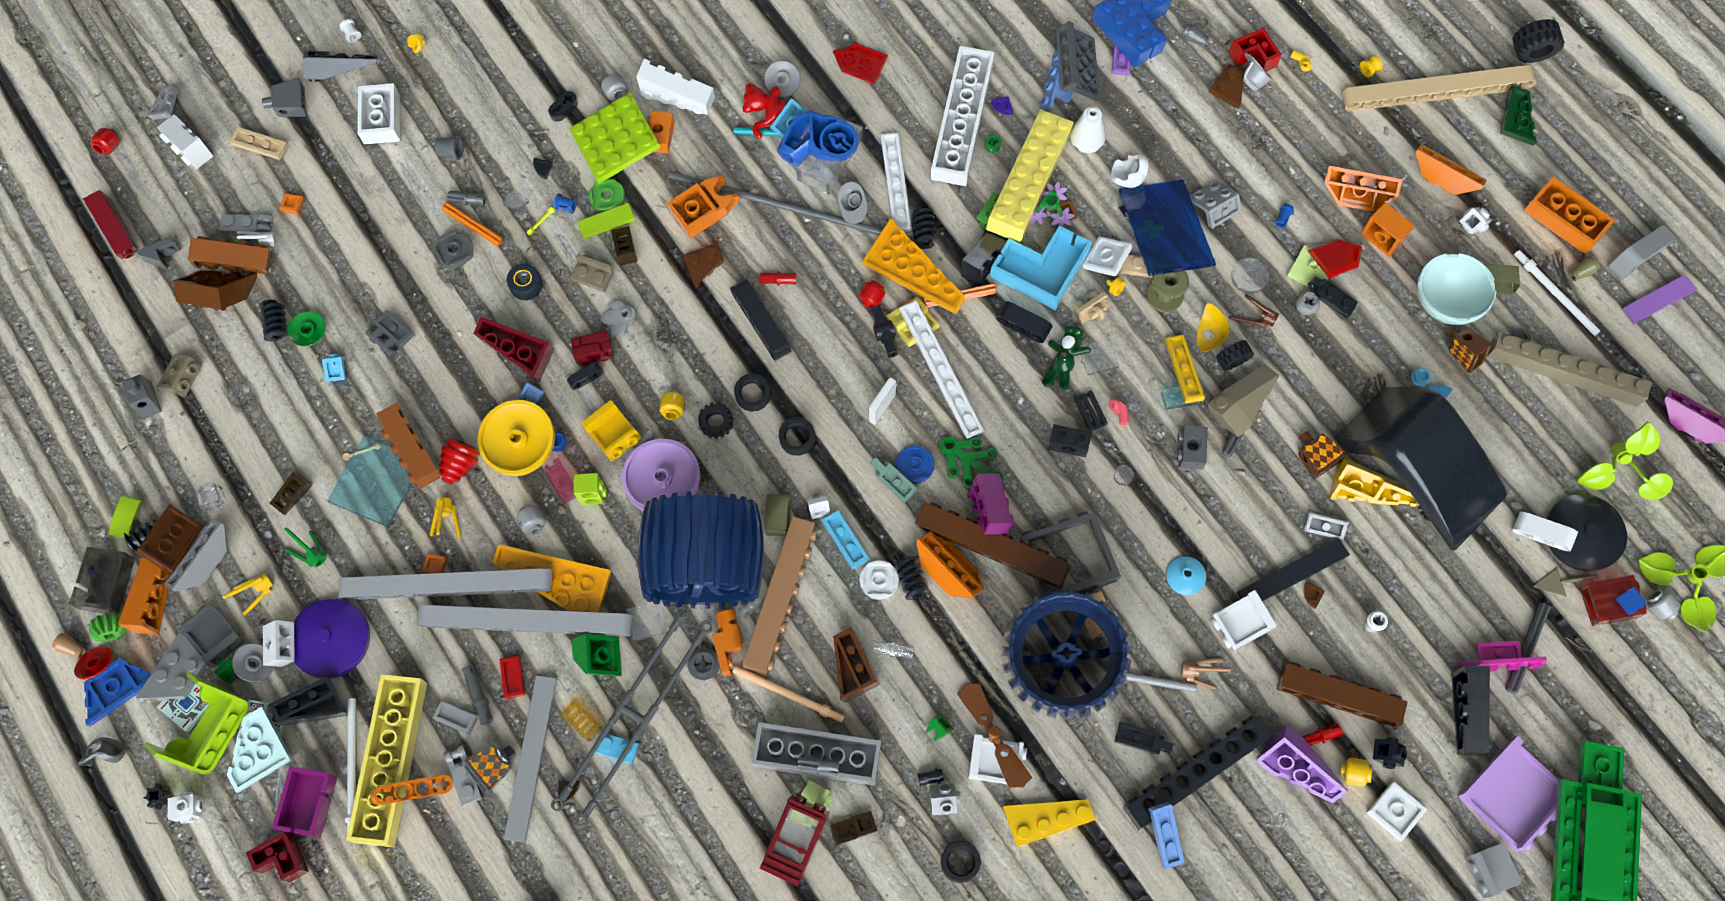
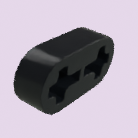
M570 91L563 93L549 107L550 118L555 122L565 119L578 105L576 95Z
M592 363L569 376L567 382L572 390H576L599 378L603 374V370L598 363Z

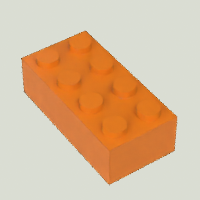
M1554 176L1524 210V212L1585 255L1615 222V219Z

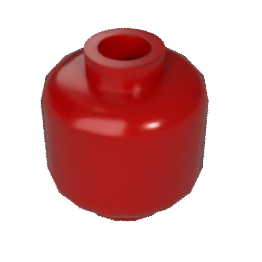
M108 128L98 129L90 139L93 150L99 154L106 155L111 154L120 143L116 131Z
M874 280L865 282L858 294L859 299L862 300L860 304L869 309L872 306L879 305L886 292L884 286Z

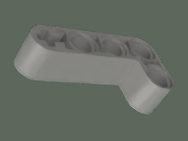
M1662 225L1627 248L1608 268L1622 281L1638 266L1667 248L1677 237L1665 225Z

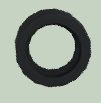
M752 373L740 377L734 387L736 402L742 409L750 412L765 408L771 397L769 383L759 374ZM751 383L761 385L764 391L763 397L756 402L745 401L741 395L744 386Z
M793 417L786 420L779 429V442L783 450L794 456L808 453L815 444L813 425L801 417ZM793 427H802L808 432V440L804 445L792 446L786 440L787 431Z
M957 841L946 847L942 853L940 863L942 871L948 879L957 883H965L975 878L980 870L981 859L979 852L973 845L968 842ZM955 850H966L972 856L973 866L967 874L958 875L949 868V856Z

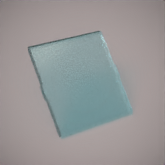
M365 435L352 458L345 466L343 474L332 491L328 502L388 527L410 491L412 483L407 476L409 471L402 469L398 462L401 458L398 454L394 456L389 445Z

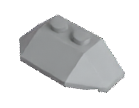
M214 519L210 520L208 525L200 531L173 573L168 575V579L163 585L176 592L203 585L211 577L212 571L223 560L227 552L225 529L222 523Z

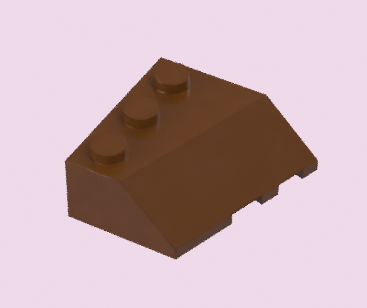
M196 271L173 280L176 302L185 303L187 306L197 305L200 308H213L215 311H224L227 307L248 298L256 281L257 273L241 276V272L222 275V271Z

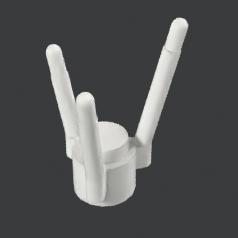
M236 232L238 234L237 239H258V243L267 246L270 251H272V246H276L274 232Z

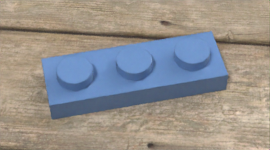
M1165 802L1149 808L1162 867L1168 869L1185 863L1172 804Z

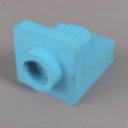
M339 353L329 354L327 359H322L326 382L347 379L344 366L345 356L340 357Z

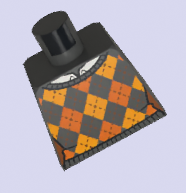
M491 745L465 759L462 766L487 796L509 773L512 766L508 761L516 754L509 745L501 751L495 745Z

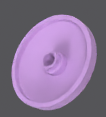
M655 439L641 444L629 455L622 471L624 490L629 500L642 511L647 501L654 497L659 500L660 495H666L667 498H670L672 493L677 492L678 496H686L687 491H691L692 495H696L701 480L700 468L695 455L685 445L671 439Z

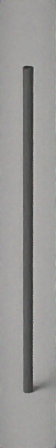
M672 171L669 172L668 176L670 179L692 185L700 184L704 181ZM724 185L718 191L729 195L737 193L740 198L880 235L883 230L882 228L860 222L850 224L842 217Z

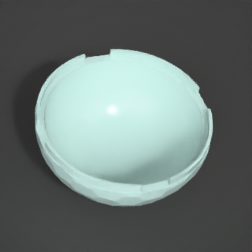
M1446 253L1439 255L1424 266L1418 277L1417 292L1422 307L1430 316L1443 323L1452 325L1472 323L1490 310L1496 297L1494 277L1489 269L1479 260L1466 254L1447 255Z

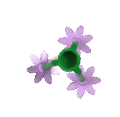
M1059 182L1056 183L1055 187L1048 184L1049 191L1043 193L1045 196L1044 201L1040 202L1039 207L1037 206L1030 223L1033 224L1037 220L1039 224H1042V218L1048 217L1046 213H1043L1046 207L1050 210H1057L1058 214L1050 215L1055 219L1052 222L1053 226L1058 223L1061 227L1064 226V223L1070 226L1071 222L1068 219L1073 218L1074 214H1068V207L1062 212L1059 205V199H1067L1063 195L1067 188L1060 189Z

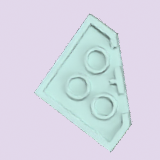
M260 707L243 717L242 730L239 738H237L232 764L227 772V776L236 793L243 791L293 760L265 707Z

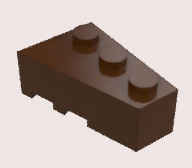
M850 627L834 635L840 700L845 703L881 684L856 631Z

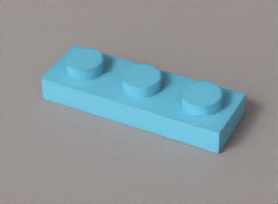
M839 510L822 519L823 525L852 570L869 561V557Z

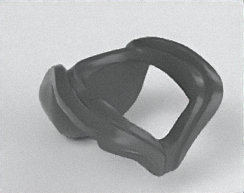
M100 737L89 744L86 749V756L78 764L80 766H93V758L95 756L110 763H117L124 757L125 750L119 741ZM101 744L100 748L92 753V748Z

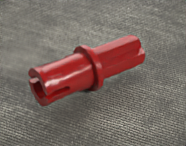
M780 271L777 273H760L759 281L761 284H777V286L780 284L796 285V273H780Z
M1336 723L1326 728H1317V731L1302 737L1312 746L1321 742L1325 744L1330 739L1343 736V732L1339 724Z

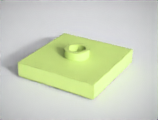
M1304 245L1287 277L1309 287L1307 284L1314 276L1328 281L1327 275L1308 253V250L1312 248Z

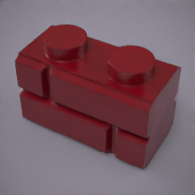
M608 330L570 339L577 365H589L591 361L596 360L607 361L610 357L614 356Z

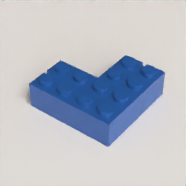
M1104 0L1095 6L1092 20L1136 68L1146 62L1148 58L1151 59L1162 53L1167 38L1151 21L1167 13L1171 0Z

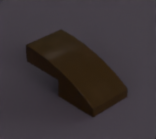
M871 811L852 816L850 819L829 826L835 846L878 831Z

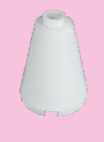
M1097 107L1085 109L1070 133L1071 144L1084 153L1096 152L1105 143L1106 133L1100 109Z

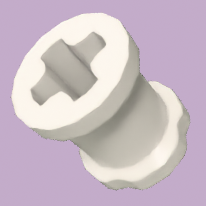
M352 19L343 20L339 26L341 31L345 33L347 42L355 43L360 40L361 33L356 30L354 21Z

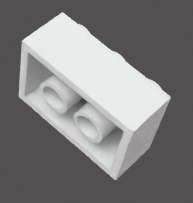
M394 83L358 86V135L364 144L400 141V94Z

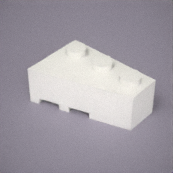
M173 114L157 127L161 132L159 135L166 144L170 142L172 144L170 148L177 155L181 153V159L187 166L191 164L197 170L213 157L201 139L195 136L176 115Z

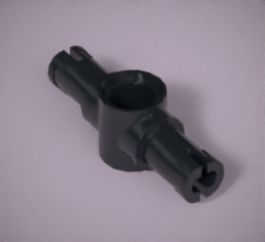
M880 304L872 306L870 309L875 320L873 325L877 341L884 344L888 357H895L899 353L894 341L896 336L894 325L891 320L888 321V318L885 317Z

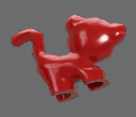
M753 83L745 85L743 112L751 113L752 111L759 112L763 109L765 110V120L755 122L752 127V132L758 139L763 137L759 128L773 124L787 104L785 100L780 101L779 96L781 93L777 86L772 87L770 95H767L762 88L757 87Z

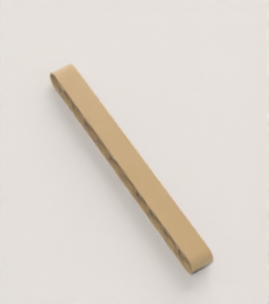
M1524 65L1356 86L1343 90L1341 95L1346 111H1356L1508 92L1513 85L1522 89H1529L1535 86L1537 81L1532 66Z

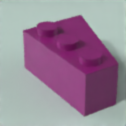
M977 474L967 495L968 500H972L974 503L972 505L973 511H977L979 514L977 520L984 535L1007 534L1013 525V516L1009 512V500L1005 496V485L1001 481L1000 474Z

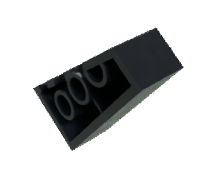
M1465 665L1451 674L1457 755L1484 756L1491 749V740L1489 738L1490 666Z

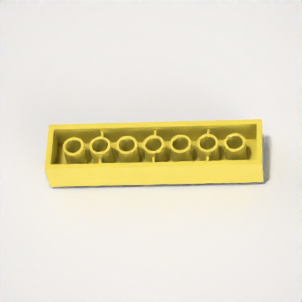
M1040 109L989 216L986 230L1021 243L1069 139L1074 124L1073 121Z
M382 674L380 676L346 841L395 848L404 801L376 805L371 801L370 795L371 791L377 786L404 782L409 779L428 684L420 678ZM403 785L397 789L399 797H405L406 787ZM380 791L377 794V798L381 799L386 796H392L391 791L384 793Z

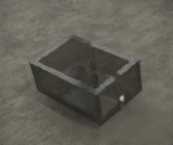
M87 547L76 584L88 589V592L74 587L69 605L84 611L119 614L135 558L126 552L106 551L105 549Z

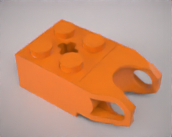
M723 175L706 179L700 184L696 183L667 202L670 213L690 239L728 215L731 209L739 202L740 199L737 193L726 196L717 195L718 191L726 183Z

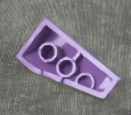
M1288 724L1274 734L1256 758V761L1272 775L1277 777L1280 775L1290 780V783L1295 786L1299 784L1309 789L1310 793L1331 803H1334L1348 792L1345 785L1304 738Z

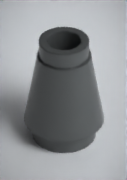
M1190 23L1181 35L1185 38L1184 40L1203 47L1209 39L1195 24L1191 25Z

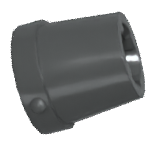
M459 135L436 139L435 152L438 156L452 158L454 161L462 158L464 145Z

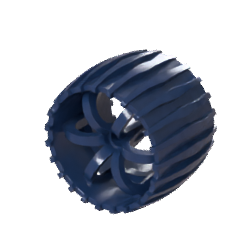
M687 491L686 496H678L676 492L672 493L670 498H667L666 495H660L659 500L654 497L646 502L638 537V572L642 595L647 602L653 601V604L658 605L661 601L666 607L670 606V603H676V608L681 607L682 604H690L691 609H695V605H705V609H710V604H719V608H724L725 603H731V606L734 607L740 601L742 605H745L748 601L754 602L758 598L764 566V537L758 504L754 500H748L745 496L737 499L736 494L732 493L729 497H723L722 492H717L716 496L707 495V491H702V495H692L691 491Z
M1068 589L1067 592L1060 593V590H1052L1048 596L1044 597L1043 594L1034 597L1035 602L1031 605L1025 603L1020 608L1023 612L1020 617L1016 615L1012 617L1009 623L1014 625L1012 631L1006 630L1003 639L1009 641L1008 647L1002 646L1001 656L1008 657V663L1002 664L1004 674L1011 673L1012 679L1008 680L1011 689L1017 687L1020 691L1017 697L1023 703L1028 699L1032 703L1030 707L1032 710L1038 713L1041 709L1046 710V716L1056 718L1057 713L1063 714V719L1066 720L1074 719V713H1078L1080 718L1091 715L1090 708L1098 712L1106 707L1105 699L1113 701L1119 694L1116 687L1122 688L1127 680L1124 672L1129 671L1131 666V659L1127 658V655L1131 654V644L1126 642L1125 637L1128 636L1125 626H1121L1118 622L1120 617L1115 611L1112 613L1108 609V604L1103 600L1099 602L1093 599L1092 594L1087 592L1084 595L1079 594L1074 589ZM1058 611L1079 613L1066 642H1061L1054 636L1043 619L1044 616ZM1087 617L1101 628L1108 641V648L1082 651L1080 648L1075 647ZM1036 624L1054 650L1048 654L1023 656L1022 650L1025 637L1030 628ZM1064 649H1068V652L1072 653L1068 659H1065V656L1060 654ZM1110 657L1109 666L1104 678L1097 687L1092 688L1079 670L1077 660ZM1053 662L1056 664L1045 692L1038 688L1030 679L1024 665ZM1064 669L1069 670L1076 682L1086 693L1072 698L1052 695Z

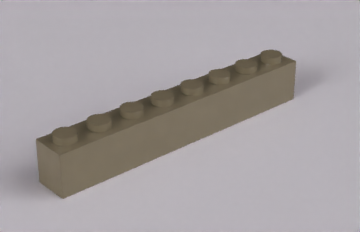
M1499 332L1491 341L1492 346L1487 356L1489 358L1636 407L1648 399L1651 381L1503 332Z

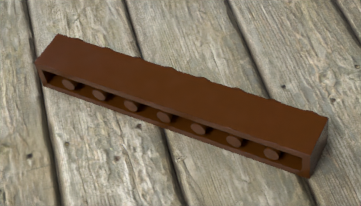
M924 502L915 521L918 528L932 532L936 536L1058 589L1062 588L1071 569L1067 559L1060 556L1054 558L1049 555L1048 551L1042 548H1038V550L1033 549L1031 544L1020 540V542L1012 540L1013 537L1009 534L984 535L981 527L977 525V521L969 517L963 519L959 517V513L949 509L947 512L941 509L942 506L931 502V504Z

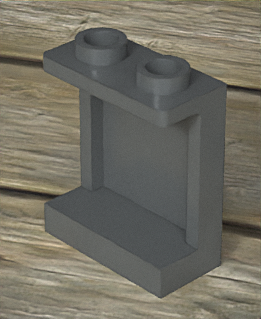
M211 603L202 606L198 613L192 618L185 620L178 629L179 633L184 635L202 656V661L212 668L217 666L216 663L221 658L225 659L245 642L221 611Z

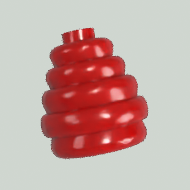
M448 438L447 444L445 443L441 447L443 451L440 454L441 461L439 463L441 480L450 485L453 482H460L461 477H465L467 472H471L473 466L478 464L480 451L460 440Z

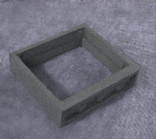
M1088 511L1078 514L1076 518H1064L1058 524H1046L1040 528L1041 530L1035 532L1029 530L1020 536V540L1029 543L1090 522L1110 572L1058 589L1060 593L1067 592L1068 589H1074L1077 593L1083 594L1118 582L1121 577L1095 512L1088 513ZM1033 578L1039 594H1043L1044 597L1050 595L1045 582Z

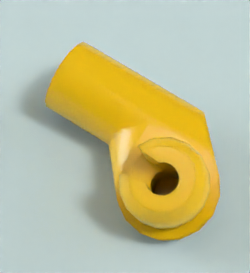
M1294 49L1290 58L1298 61L1302 71H1309L1312 67L1310 57Z

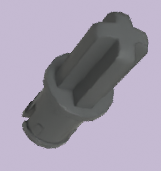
M467 190L466 192L449 191L447 196L449 201L462 202L465 205L476 204L484 206L485 194L470 193Z
M799 757L797 768L817 771V774L819 772H826L838 775L839 761L821 759V757H818V759Z

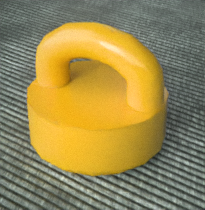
M413 34L407 38V44L414 53H419L422 46L425 45V38L423 35Z
M1117 277L1115 280H1106L1107 285L1110 286L1109 293L1114 296H1118L1125 288L1126 281L1120 277Z

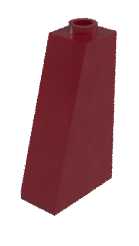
M101 190L82 198L116 256L121 259H128L134 256L138 248L112 199Z

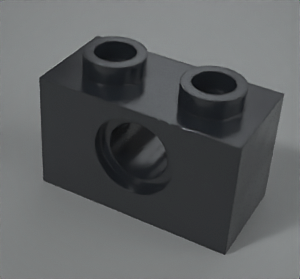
M1054 424L1048 450L1086 458L1092 432Z

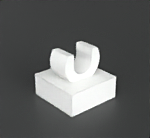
M819 495L820 497L813 499L810 497L807 500L812 519L831 515L826 496Z

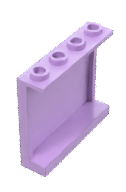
M1519 736L1511 738L1458 795L1471 810L1516 852L1529 850L1535 844L1533 839L1537 835L1541 836L1548 829L1546 825L1550 820H1556L1558 779L1521 746L1524 741Z

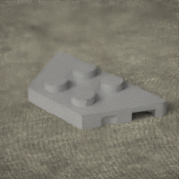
M181 633L177 635L137 695V701L145 702L148 699H157V701L186 699L195 685L186 674L190 672L201 676L207 665L202 661L201 655Z

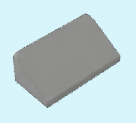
M1308 510L1304 531L1334 539L1340 538L1343 541L1349 522L1345 518Z

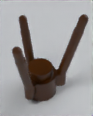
M1245 294V298L1263 310L1259 318L1262 322L1229 316L1231 320L1258 325L1266 329L1268 325L1273 327L1279 313L1268 309L1254 298Z

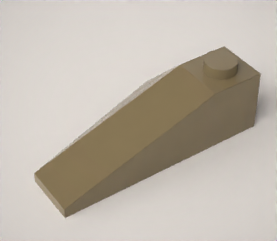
M1266 364L1262 365L1223 390L1209 402L1210 416L1235 436L1239 437L1253 424L1256 414L1261 410L1263 402L1267 395L1270 394L1279 378V374Z

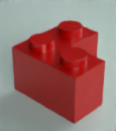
M1264 28L1232 41L1229 55L1237 67L1248 62L1245 57V53H1248L1260 64L1265 72L1276 68L1282 56Z

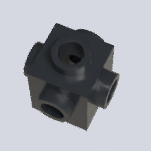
M1395 738L1375 739L1373 760L1383 764L1382 767L1387 769H1395L1396 766L1404 767L1407 758L1406 746L1399 743V740Z

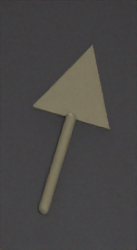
M1557 568L1533 587L1566 597L1563 584L1599 578V575L1561 580Z

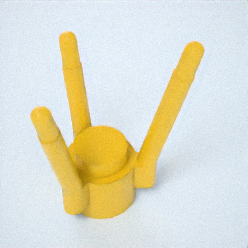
M450 498L436 499L430 536L434 535L435 528L436 535L440 534L442 517H448L452 513L457 536L459 539L462 538L456 515V506L452 505Z
M264 572L249 581L235 586L234 590L224 594L222 598L230 597L251 586H254L257 592L262 590L263 592L243 612L245 616L265 595L272 592L270 587L273 586V583Z

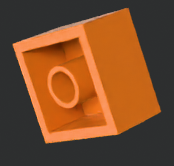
M1385 202L1370 217L1361 235L1390 257L1405 242L1415 226L1411 224L1410 220L1400 215L1394 207L1389 206Z

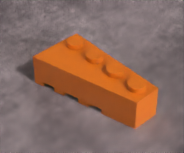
M141 558L118 625L136 634L159 635L169 590L163 584L168 579L169 573L147 559Z

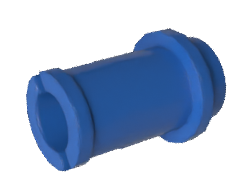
M1285 203L1280 207V213L1275 221L1277 227L1286 228L1290 216L1294 214V207Z

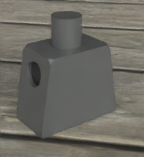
M299 78L273 85L271 87V97L262 98L263 107L265 109L273 108L279 117L307 116L305 87Z
M137 375L122 382L129 405L143 419L162 412L153 384L149 379L142 375Z

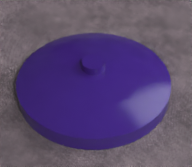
M340 599L317 601L306 607L294 620V663L299 669L310 676L321 679L327 676L330 679L342 676L354 669L364 658L370 643L369 624L363 613L349 602Z

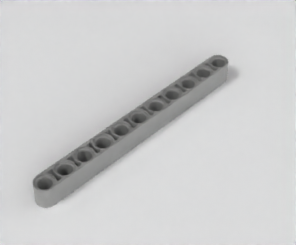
M552 569L339 578L338 599L361 600L551 591Z
M419 605L417 626L631 636L632 615Z

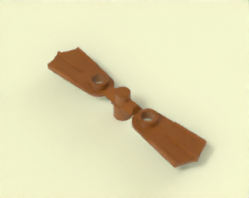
M979 683L965 684L957 692V695L979 725L985 726L989 741L996 747L995 757L1008 788H1024L1032 779V776L1009 745L1003 744L1000 738V728L991 724L993 713ZM986 716L987 720H982L980 717ZM1006 752L1008 755L1004 757L1000 753Z

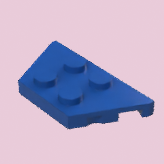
M118 658L102 673L84 682V692L86 693L85 707L87 708L86 725L91 727L139 694L151 673Z

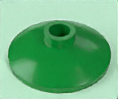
M302 312L290 321L288 336L298 346H312L324 336L326 330L325 321L315 312Z

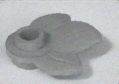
M619 300L611 302V310L604 312L600 319L604 324L611 326V336H618L624 333L628 324H632L636 320L635 309L631 306H626L624 302Z

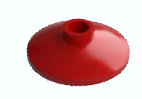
M105 646L90 650L76 663L74 668L75 676L78 679L86 680L99 675L110 665L113 659V651Z

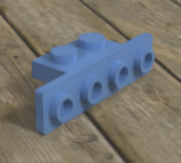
M1058 50L1052 56L1053 61L1048 71V81L1044 86L1045 92L1040 102V109L1044 111L1053 107L1055 97L1067 103L1071 100L1073 93L1072 90L1067 93L1061 91Z

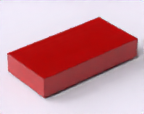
M517 655L499 659L504 698L510 699L526 696L521 656Z

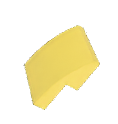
M917 296L904 304L906 305L917 300L932 331L934 332L940 328L939 323L930 315L927 307ZM899 308L886 315L888 321H892L895 331L908 347L914 345L916 341Z

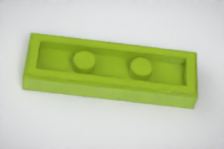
M629 203L577 221L583 239H587L635 221Z

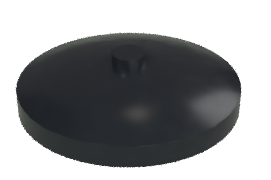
M1587 494L1571 495L1556 503L1546 516L1547 520L1570 527L1578 532L1571 551H1564L1549 546L1552 553L1561 562L1573 569L1585 572L1603 570L1618 561L1625 551L1627 545L1625 523L1618 511L1601 498Z

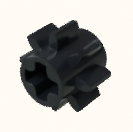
M156 783L154 788H147L148 792L143 797V799L149 802L147 807L153 808L155 806V809L161 810L162 806L168 805V798L173 797L168 792L170 787L166 785L162 787L161 784Z

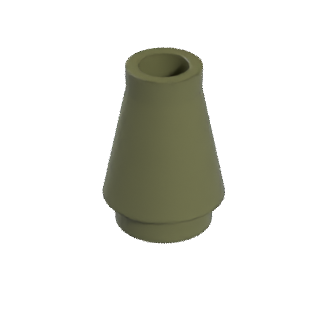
M1586 257L1569 272V276L1573 281H1577L1597 273L1600 265L1594 257Z

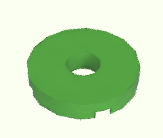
M607 179L600 184L598 182L594 183L592 189L590 188L589 200L592 207L602 213L623 205L625 191L620 183L614 179ZM605 193L612 194L608 199L602 197Z

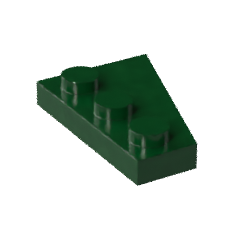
M1514 85L1509 89L1500 134L1534 146L1537 143V139L1533 133L1535 125L1531 119L1532 104L1530 91Z

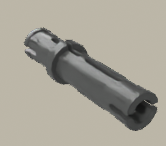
M469 665L462 668V672L473 700V709L477 711L480 724L485 725L486 723L487 725L493 722L488 707L489 701L485 699L475 666L470 665L471 668H469Z

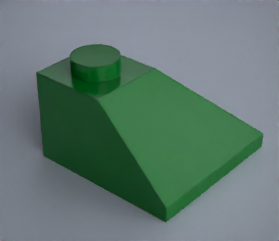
M583 634L572 639L573 660L585 674L622 676L618 636Z

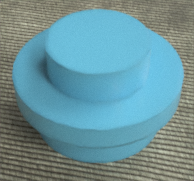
M1418 368L1412 372L1411 380L1416 386L1424 387L1431 381V375L1427 369Z

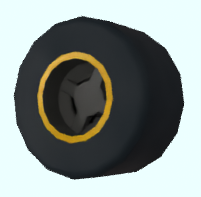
M529 264L516 265L507 274L508 288L513 296L519 300H531L538 296L542 290L541 276L536 268Z

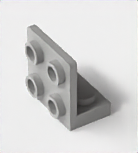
M1218 180L1209 183L1188 196V201L1205 211L1208 226L1212 229L1242 211L1239 193Z

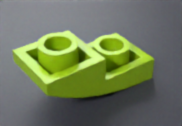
M127 496L120 497L108 535L124 538V532L129 536L131 535L130 529H133L134 521L138 519L142 500Z

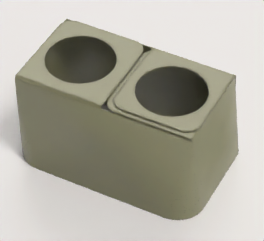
M1483 263L1494 277L1496 293L1513 294L1512 283L1514 293L1520 287L1519 266Z
M767 494L764 528L767 536L786 537L790 524L791 510L789 494Z

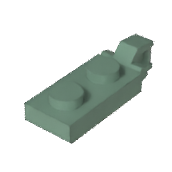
M876 457L871 461V464L877 469L875 473L877 478L904 503H907L919 490L892 463H889L887 460L883 463Z

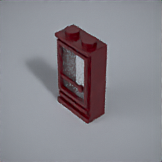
M791 795L787 800V804L759 869L798 886L804 877L830 814L826 807L819 803L813 805L807 802V798L802 795Z

